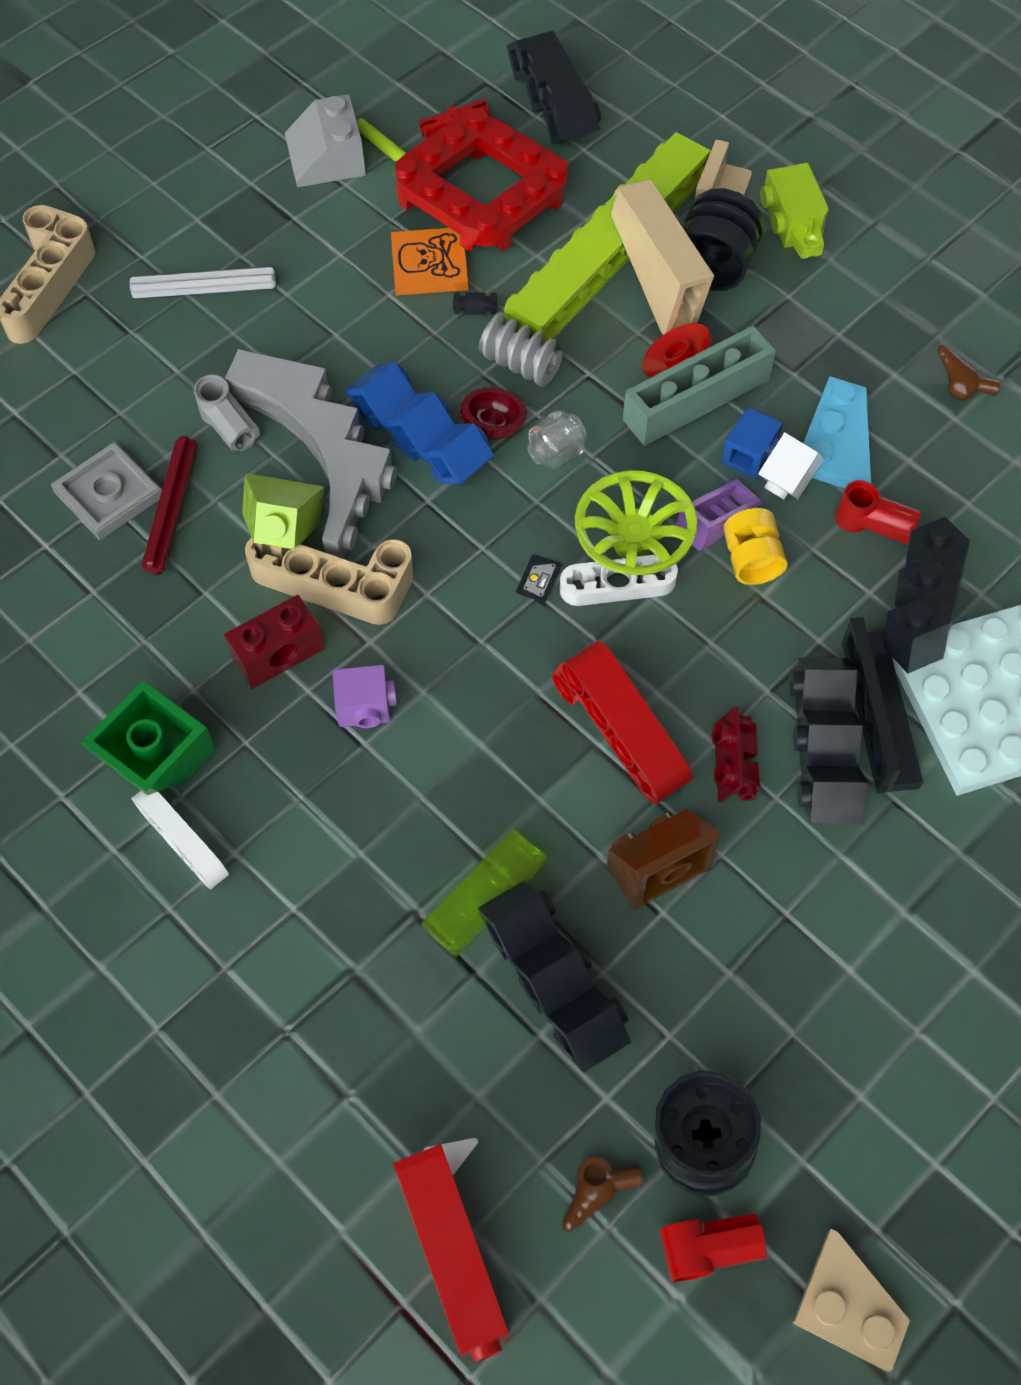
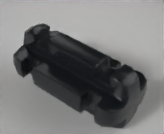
M457 292L453 296V310L455 314H460V311H465V315H485L486 311H491V315L497 313L498 297L496 293L491 292V296H486V292H465V296H460V292Z

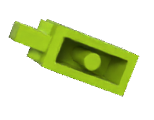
M809 163L767 170L765 185L760 188V200L763 208H767L769 211L774 234L779 235L784 248L794 247L801 259L822 255L824 248L822 236L829 208Z

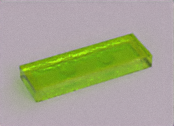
M512 829L422 922V928L456 958L485 927L477 908L523 880L527 883L546 863V855Z

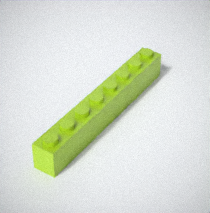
M675 132L665 143L659 144L654 155L645 164L641 163L635 170L634 175L625 184H620L618 187L651 179L674 213L697 188L711 150ZM617 189L613 197L604 206L600 205L595 210L592 218L583 227L580 226L575 230L570 241L562 249L555 250L549 262L540 271H535L531 275L523 289L518 294L514 293L507 300L504 308L506 323L511 318L517 319V332L523 325L530 326V339L537 331L542 332L544 335L542 345L549 338H555L630 259L611 216Z

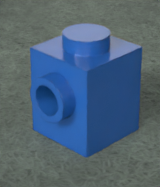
M747 407L726 439L722 464L757 479L758 473L780 440L779 437L783 423L773 419L768 414L760 413Z

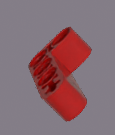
M598 640L562 662L552 673V679L559 694L570 705H574L579 701L582 703L640 791L651 803L659 804L692 781V772L687 762L615 656L603 642Z

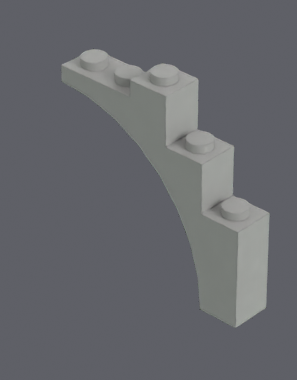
M238 349L225 377L230 393L241 406L258 411L284 425L304 442L319 461L330 485L329 515L322 538L324 551L327 554L344 559L347 550L352 551L355 547L358 535L356 526L359 518L366 517L370 501L382 504L386 490H392L395 485L397 467L392 466L391 449L362 443L364 426L360 425L358 408L331 402L332 386L328 385L325 368Z

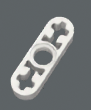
M656 555L636 557L635 566L650 565L660 561ZM626 558L614 559L613 561L625 564ZM597 562L573 564L565 568L561 573L560 595L564 601L575 606L664 596L674 589L678 568L675 564L664 571H660V574L665 576L664 580H657L656 575L653 574L640 575V579H642L640 584H637L638 575L624 574L629 578V584L624 587H614L608 582L607 578L611 574L618 572L609 570ZM595 577H600V588H596L597 581H595ZM580 580L581 584L584 585V589L576 590L573 581Z
M139 791L131 798L149 823L210 890L229 876L220 860L159 792L146 795Z

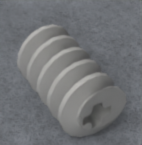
M498 312L483 331L478 346L479 353L483 354L487 360H496L499 366L508 367L511 372L515 374L521 373L524 379H534L538 386L545 387L557 373L563 358L562 350L555 352L556 339L549 338L542 345L544 338L542 332L537 331L530 339V326L523 325L517 332V319L511 318L504 326L505 313Z

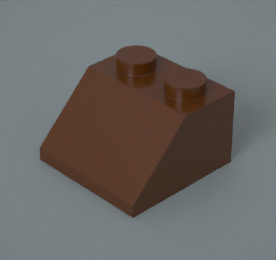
M687 809L674 816L672 813H666L655 819L650 824L649 829L635 836L634 833H627L618 838L611 845V849H609L607 867L633 910H636L709 871L721 835L715 827Z

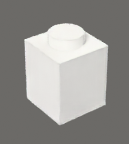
M784 432L758 474L768 481L764 488L783 500L788 494L799 499L824 458L817 451Z

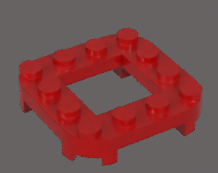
M473 108L467 112V115L454 119L396 161L395 189L398 194V203L403 209L407 211L416 205L461 235V247L473 251L474 245H498V250L502 251L511 246L512 234L549 206L558 210L562 206L566 191L568 163L501 120L488 116L485 110ZM487 154L523 178L487 205H483L441 178L440 175L468 155L478 160Z

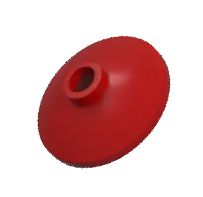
M691 323L679 326L665 333L647 350L642 361L643 372L648 378H651L710 348L712 342L710 331L702 324Z

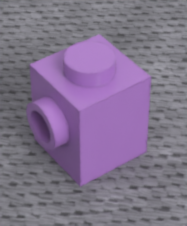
M384 665L332 670L335 711L339 727L357 726L360 728H372L380 723L390 722L389 706H397L394 680L386 681Z

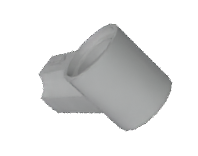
M218 375L201 377L194 385V395L202 420L212 425L231 451L238 450L243 452L252 447L254 441L260 436L259 428L230 393L227 381Z

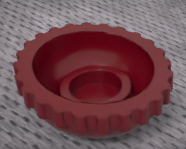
M484 387L483 389H476L475 392H470L469 395L465 396L460 407V414L464 423H474L475 426L485 433L489 440H500L518 432V429L522 428L527 417V410L525 409L526 405L522 403L523 400L519 399L516 394H512L510 391H505L502 388Z

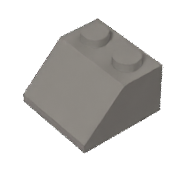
M349 94L314 100L285 132L297 187L366 176L362 141Z

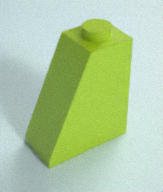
M249 473L245 474L242 515L253 542L295 549L321 525L324 486Z

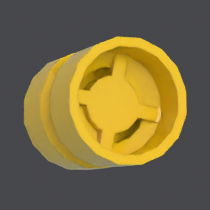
M752 508L740 511L728 518L724 523L723 532L727 547L731 552L730 559L737 581L743 584L757 585L772 581L781 576L786 571L788 563L783 545L779 540L780 534L773 513L763 508Z

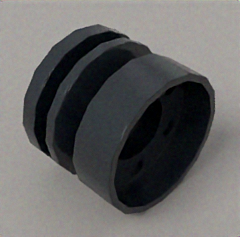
M726 188L710 189L699 194L692 203L690 211L686 216L685 224L682 227L714 275L710 291H726L736 287L744 279L751 263L752 255L756 251L758 242L762 237L765 225L761 210L751 199L740 192Z
M697 1071L678 1078L665 1089L656 1107L655 1152L663 1172L674 1185L691 1194L715 1196L731 1191L748 1176L756 1159L761 1134V1116L754 1097L739 1081L721 1072ZM699 1132H708L709 1138L714 1140L712 1148L707 1149L703 1147L702 1141L698 1140Z

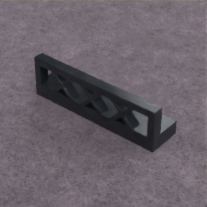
M864 617L851 618L842 640V647L845 658H850L858 670L855 703L859 720L863 725L862 732L876 792L885 793L920 789L923 779L893 659L883 647L885 631L867 633Z

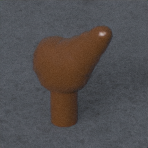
M945 345L938 346V354L948 374V389L953 397L958 400H966L971 398L975 391L997 395L1000 388V380L980 376L972 365L961 359L953 350Z
M590 1157L585 1160L578 1168V1185L567 1214L563 1219V1230L569 1232L580 1226L601 1207L608 1204L613 1199L616 1191L643 1186L640 1166L612 1170L608 1161L601 1157Z

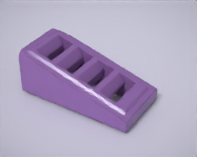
M737 478L693 500L692 504L697 516V532L693 546L698 551L711 546L724 536L723 526L729 517L746 509L762 508L764 502ZM731 496L741 506L738 507L729 499V497ZM679 512L675 526L687 529L685 512Z

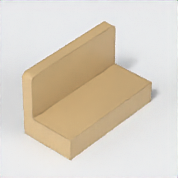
M715 140L697 185L695 199L699 194L707 190L720 188L740 192L743 195L746 194L752 177V171L726 164L729 142Z

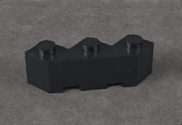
M553 30L506 45L515 80L525 78L533 111L543 109L551 144L600 130L601 113L596 101H593L591 92Z
M946 517L910 531L906 568L899 570L894 605L896 608L888 611L883 647L907 674L943 659L964 576L970 540Z
M798 657V670L791 671L790 695L796 697L797 725L794 727L793 743L794 750L800 753L801 781L798 783L797 800L799 808H804L811 824L864 825L868 782L859 768L863 725L854 712L858 670L850 658Z
M523 880L477 908L495 947L504 960L509 959L519 976V984L539 1014L543 1012L556 1032L554 1033V1038L583 1073L632 1043L624 1024L629 1022L623 1006L615 997L608 999L594 987L587 969L592 967L586 951L578 942L572 945L558 933L551 917L556 914V910L544 890L537 892Z

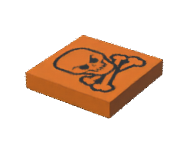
M451 228L391 232L396 296L468 291L465 248L460 246L461 235Z

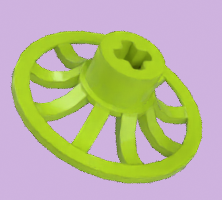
M628 470L605 476L592 484L584 492L577 504L575 531L579 543L585 552L598 564L621 574L648 575L668 569L687 554L696 536L697 516L688 495L674 482L655 473ZM630 481H641L651 484L640 509L635 508ZM619 483L622 491L624 511H621L610 497L601 491ZM662 488L675 497L677 501L667 504L653 515L650 514L657 495ZM591 501L600 504L608 512L612 521L599 516L585 517L586 510ZM685 512L687 529L675 525L660 526L665 519L673 514ZM585 529H603L610 536L602 539L594 547ZM663 537H676L683 540V542L672 555H669L664 546L657 540ZM611 547H614L620 557L626 558L625 564L615 562L603 554ZM651 551L660 561L650 565L635 566L636 557L647 556Z

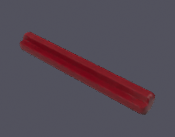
M180 436L175 441L142 561L143 570L151 572L153 575H160L166 569L198 448L197 441L189 439L187 436Z

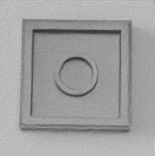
M113 442L51 484L54 493L99 541L157 502L162 491L116 442Z

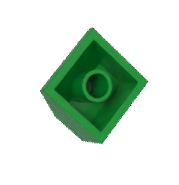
M144 680L81 742L87 750L146 795L187 782L216 751L207 727Z

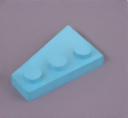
M829 376L803 444L817 451L824 458L812 477L813 479L844 489L849 483L857 480L871 483L866 387Z

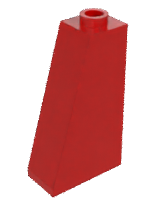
M436 1145L394 1162L393 1165L461 1359L471 1355L473 1362L478 1363L501 1353L503 1349L500 1342L509 1339V1332L442 1145Z

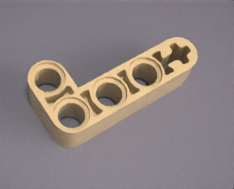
M46 205L33 206L24 213L23 223L35 252L0 297V321L7 337L14 343H28L38 336L96 254L87 223L83 218Z
M250 538L245 546V554L251 576L258 584L291 596L299 594L302 600L371 624L381 625L393 620L414 578L411 550L406 543L396 539L386 540L376 548L367 567L301 544L295 549L255 543ZM394 564L400 565L398 567H388ZM302 571H309V572H307V573H305V574H298L299 572H302ZM337 584H347L343 587H334ZM378 596L385 597L381 600H371Z

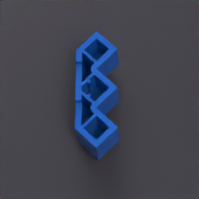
M395 361L377 364L345 390L368 425L376 431L382 427L393 436L392 444L414 462L422 458L433 467L430 469V475L442 484H461L494 456L487 445V436L479 427L475 426L474 423L454 424L448 415L449 409L444 400L434 392L416 394L410 385L409 375Z

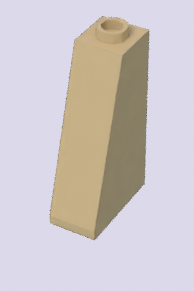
M651 179L618 187L611 216L661 333L664 335L679 326L698 323L714 277L713 273Z

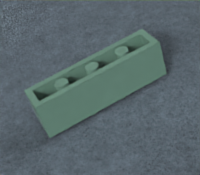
M751 326L626 390L623 421L643 446H646L768 382L776 350L754 326Z

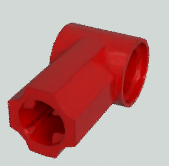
M857 480L846 486L835 510L834 518L838 526L847 532L855 533L867 529L908 545L910 531L916 528L921 511L881 497L878 489L873 484Z
M756 1213L703 1223L702 1219L673 1223L659 1229L671 1282L698 1279L714 1274L715 1269L761 1261L767 1258L766 1241L762 1225Z

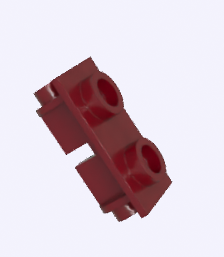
M736 706L714 723L711 736L712 743L715 745L716 758L714 782L717 785L718 802L721 803L734 793L739 794V799L742 801H752L757 798V793L761 790L758 762L744 759V756L754 758L758 755L757 727L752 722L750 716H740L739 707Z

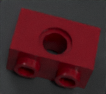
M299 594L224 634L232 660L251 689L325 650L320 626Z

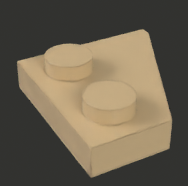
M830 1229L826 1234L792 1323L890 1372L893 1370L910 1320L837 1231Z

